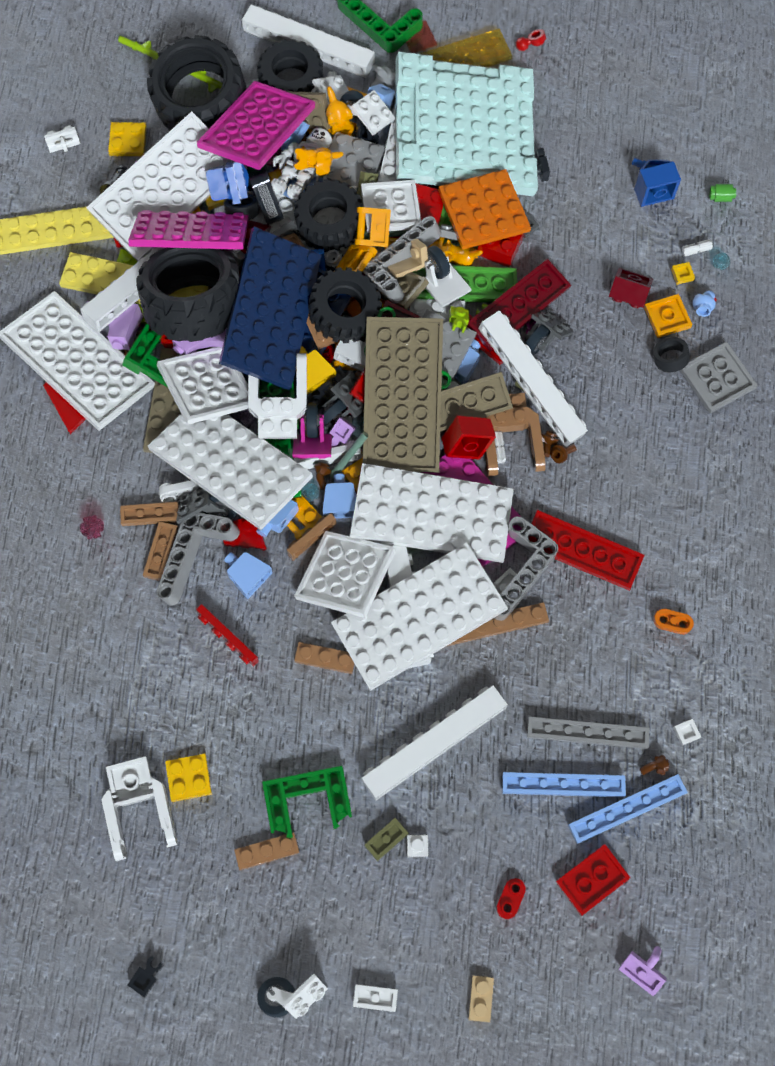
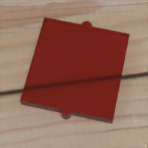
M423 21V28L406 41L410 53L425 51L428 48L437 46L427 21Z

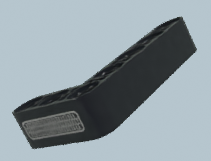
M266 164L260 170L246 166L251 185L267 225L283 220L284 216L272 187Z

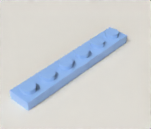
M503 772L502 794L625 797V776Z
M679 774L572 822L568 824V827L578 844L681 797L688 792Z

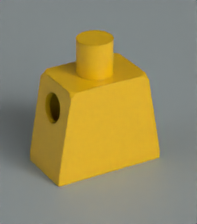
M301 346L299 354H307L308 395L329 379L334 378L336 370L317 350H313L308 354L304 347Z

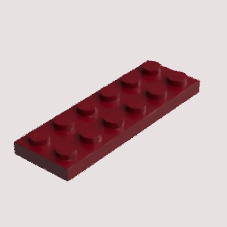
M546 259L469 320L467 327L477 332L476 337L491 352L494 349L478 329L482 321L500 310L509 319L511 327L519 330L532 319L531 316L533 314L541 312L570 289L572 285Z

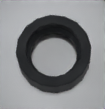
M248 195V198L241 199L239 204H233L232 199H226L224 202L225 214L243 213L248 215V220H251L260 213L257 197L253 195Z
M665 338L659 341L653 350L655 364L663 372L671 373L682 370L688 365L690 360L688 344L681 338ZM670 350H679L682 352V354L675 359L668 360L661 358V356L665 352Z

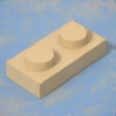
M472 976L468 1020L490 1023L494 978Z

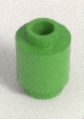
M715 184V186H710L709 199L714 200V202H732V199L736 198V188H733V184Z

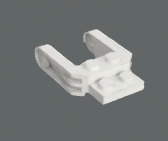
M297 354L296 399L291 397H264L259 399V379L248 375L249 412L258 419L259 439H297V420L307 410V354Z
M147 757L107 766L106 771L110 788L101 800L115 860L127 859V851L117 807L146 801L155 797L161 828L165 832L166 847L178 845L165 785L151 777Z

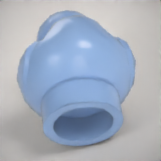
M708 290L704 294L699 293L693 299V308L696 310L697 315L702 317L708 316L714 310L717 299L712 291Z

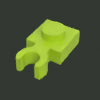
M450 307L449 322L453 323L451 326L453 331L458 327L462 333L465 332L469 322V310L463 307Z

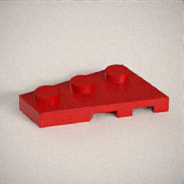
M46 382L43 386L71 434L86 419Z

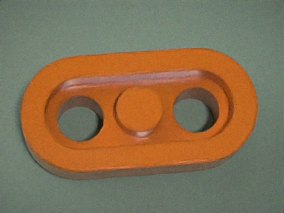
M669 609L658 610L653 618L657 628L682 635L689 633L694 626L691 616ZM660 618H665L666 623H662L660 621ZM683 622L685 628L680 627L679 623Z

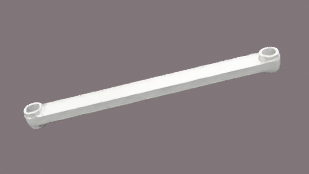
M355 441L332 448L331 457L324 459L294 458V460L307 470L314 468V464H319V462L327 465L338 463ZM361 447L351 458V462L362 458ZM192 480L177 484L165 483L159 487V497L162 503L175 502L184 494L195 491L198 485Z

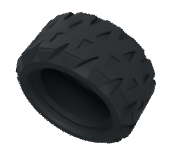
M194 35V38L185 36L174 40L175 43L173 45L168 44L158 52L159 58L153 59L148 70L150 77L147 78V90L158 117L169 131L190 112H193L209 129L247 88L238 59L226 44L215 38L211 40L208 36ZM209 71L224 79L219 93L212 100L202 105L186 106L172 99L176 85L191 73Z
M164 248L152 254L148 261H144L138 271L139 276L136 278V286L144 318L154 332L160 336H167L169 340L194 342L215 337L225 331L228 327L240 278L236 260L228 251L205 248ZM189 286L213 287L195 296H169L171 293Z

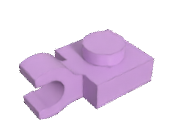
M343 417L338 419L330 431V434L334 436L332 438V448L339 447L341 442L346 444L356 430V427Z

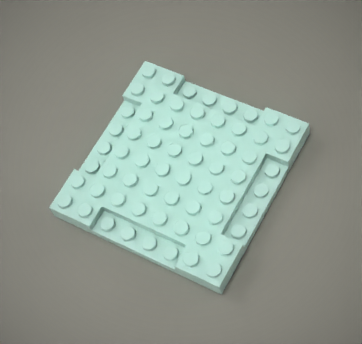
M398 51L395 60L396 181L415 180V183L442 186L506 169L517 195L534 196L538 190L537 158H534L533 69L499 65V68L495 69L434 61L433 56Z

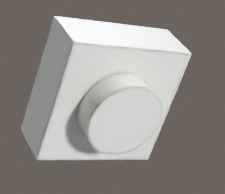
M693 719L673 727L681 746L701 738Z
M407 835V857H428V835Z

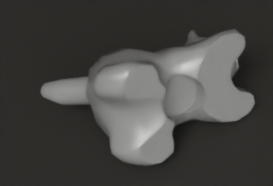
M374 64L373 69L376 72V77L372 86L383 84L394 90L396 96V73L387 66L379 67Z

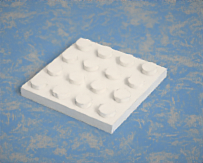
M222 347L169 358L157 363V367L187 425L249 409L248 384L243 374L218 364Z
M325 531L294 596L296 600L366 618L396 550L392 546Z

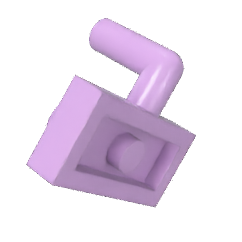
M658 946L654 947L652 955L647 962L631 951L619 967L622 973L653 997L667 979L653 968L659 961L662 952Z

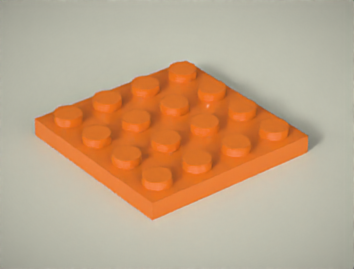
M506 169L442 185L438 188L462 250L527 233L531 230L529 221Z

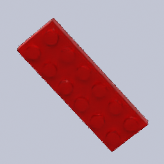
M537 510L531 524L557 543L558 552L555 560L630 591L645 556L644 554ZM528 537L529 541L537 542L535 537ZM550 548L543 549L547 554L553 553Z

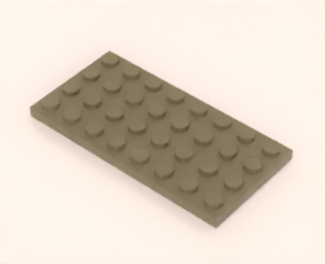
M367 317L364 432L369 437L363 443L364 464L412 472H439L443 319Z

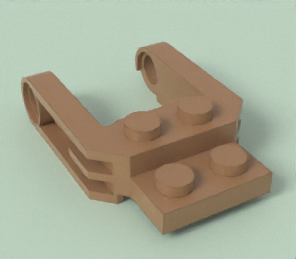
M525 393L509 394L513 408L485 418L491 419L495 432H512L528 429L532 459L535 460V472L545 471V456L539 415L527 407ZM495 440L485 452L488 476L498 475Z

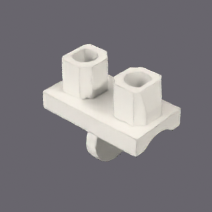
M70 125L64 127L61 131L56 132L52 130L47 132V135H44L50 153L64 149V152H67V148L80 144L75 127Z

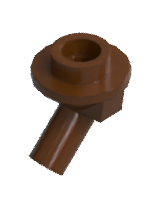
M546 431L541 436L542 442H544V456L547 458L550 457L551 445H557L559 438L556 437V433Z
M575 444L567 447L555 445L551 449V458L556 463H563L567 460L568 454L577 451Z
M319 462V464H314L317 482L320 489L323 490L326 488L324 476L331 474L332 471L329 469L330 466Z
M664 755L655 756L654 761L640 768V772L645 775L655 769L657 774L665 775L666 771L669 770V760Z

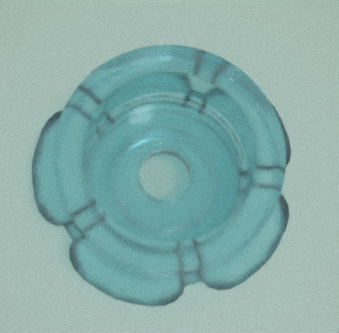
M719 253L714 256L713 266L715 268L725 270L727 266H730V258L726 253Z
M308 483L303 487L301 494L308 502H312L319 497L320 492L315 484Z

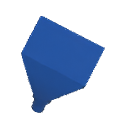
M634 158L632 165L639 167L640 170L634 188L640 206L644 207L674 199L681 181L674 161H641Z

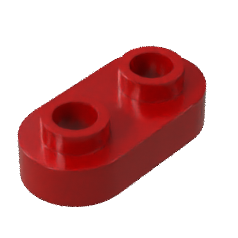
M512 878L505 884L496 906L497 914L502 919L508 920L517 914L526 892V886L522 880ZM517 885L519 892H513L512 886ZM505 904L511 906L510 912L504 911L503 907Z

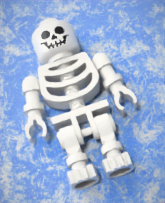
M313 129L306 142L302 141L299 145L296 142H292L287 150H283L281 155L273 159V166L279 163V169L283 168L282 175L278 179L274 178L271 182L275 194L283 195L289 180H294L296 177L297 182L294 185L290 184L287 190L288 197L296 201L299 194L305 189V186L310 184L311 178L314 179L315 168L295 169L294 164L299 162L295 158V149L302 148L303 146L306 149L315 150L321 147L329 148L332 143V137L326 129ZM292 154H294V161L290 160L292 158ZM316 174L317 182L319 178H322V176ZM327 175L323 176V182L327 179Z

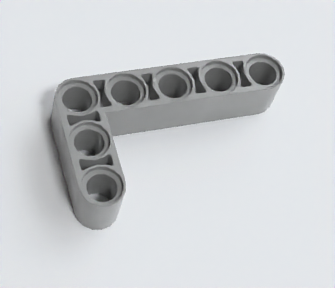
M429 216L421 220L373 258L364 269L365 276L368 275L371 278V283H376L377 291L393 304L399 303L404 298V293L397 280L392 276L393 274L388 271V266L412 257L410 253L412 240L419 239L429 247L440 238L441 230L435 218Z
M197 513L181 522L157 588V596L161 600L173 606L181 599L203 536L226 541H233L238 538L240 530L231 519Z
M518 516L511 519L508 534L533 553V555L500 594L508 610L495 617L499 621L505 620L552 563L558 552V545L555 541L524 518ZM519 525L522 530L516 531L512 526ZM528 537H535L537 542L529 541ZM550 548L553 553L547 554L543 549ZM532 563H539L541 565V568H534L532 566ZM527 577L530 582L523 583L520 581V578ZM511 591L516 592L518 597L511 598L508 593Z

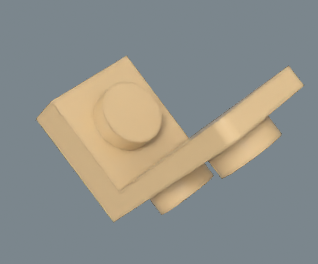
M419 239L411 241L412 249L410 253L412 257L388 266V271L395 277H402L405 274L425 267V262L428 261L427 246Z

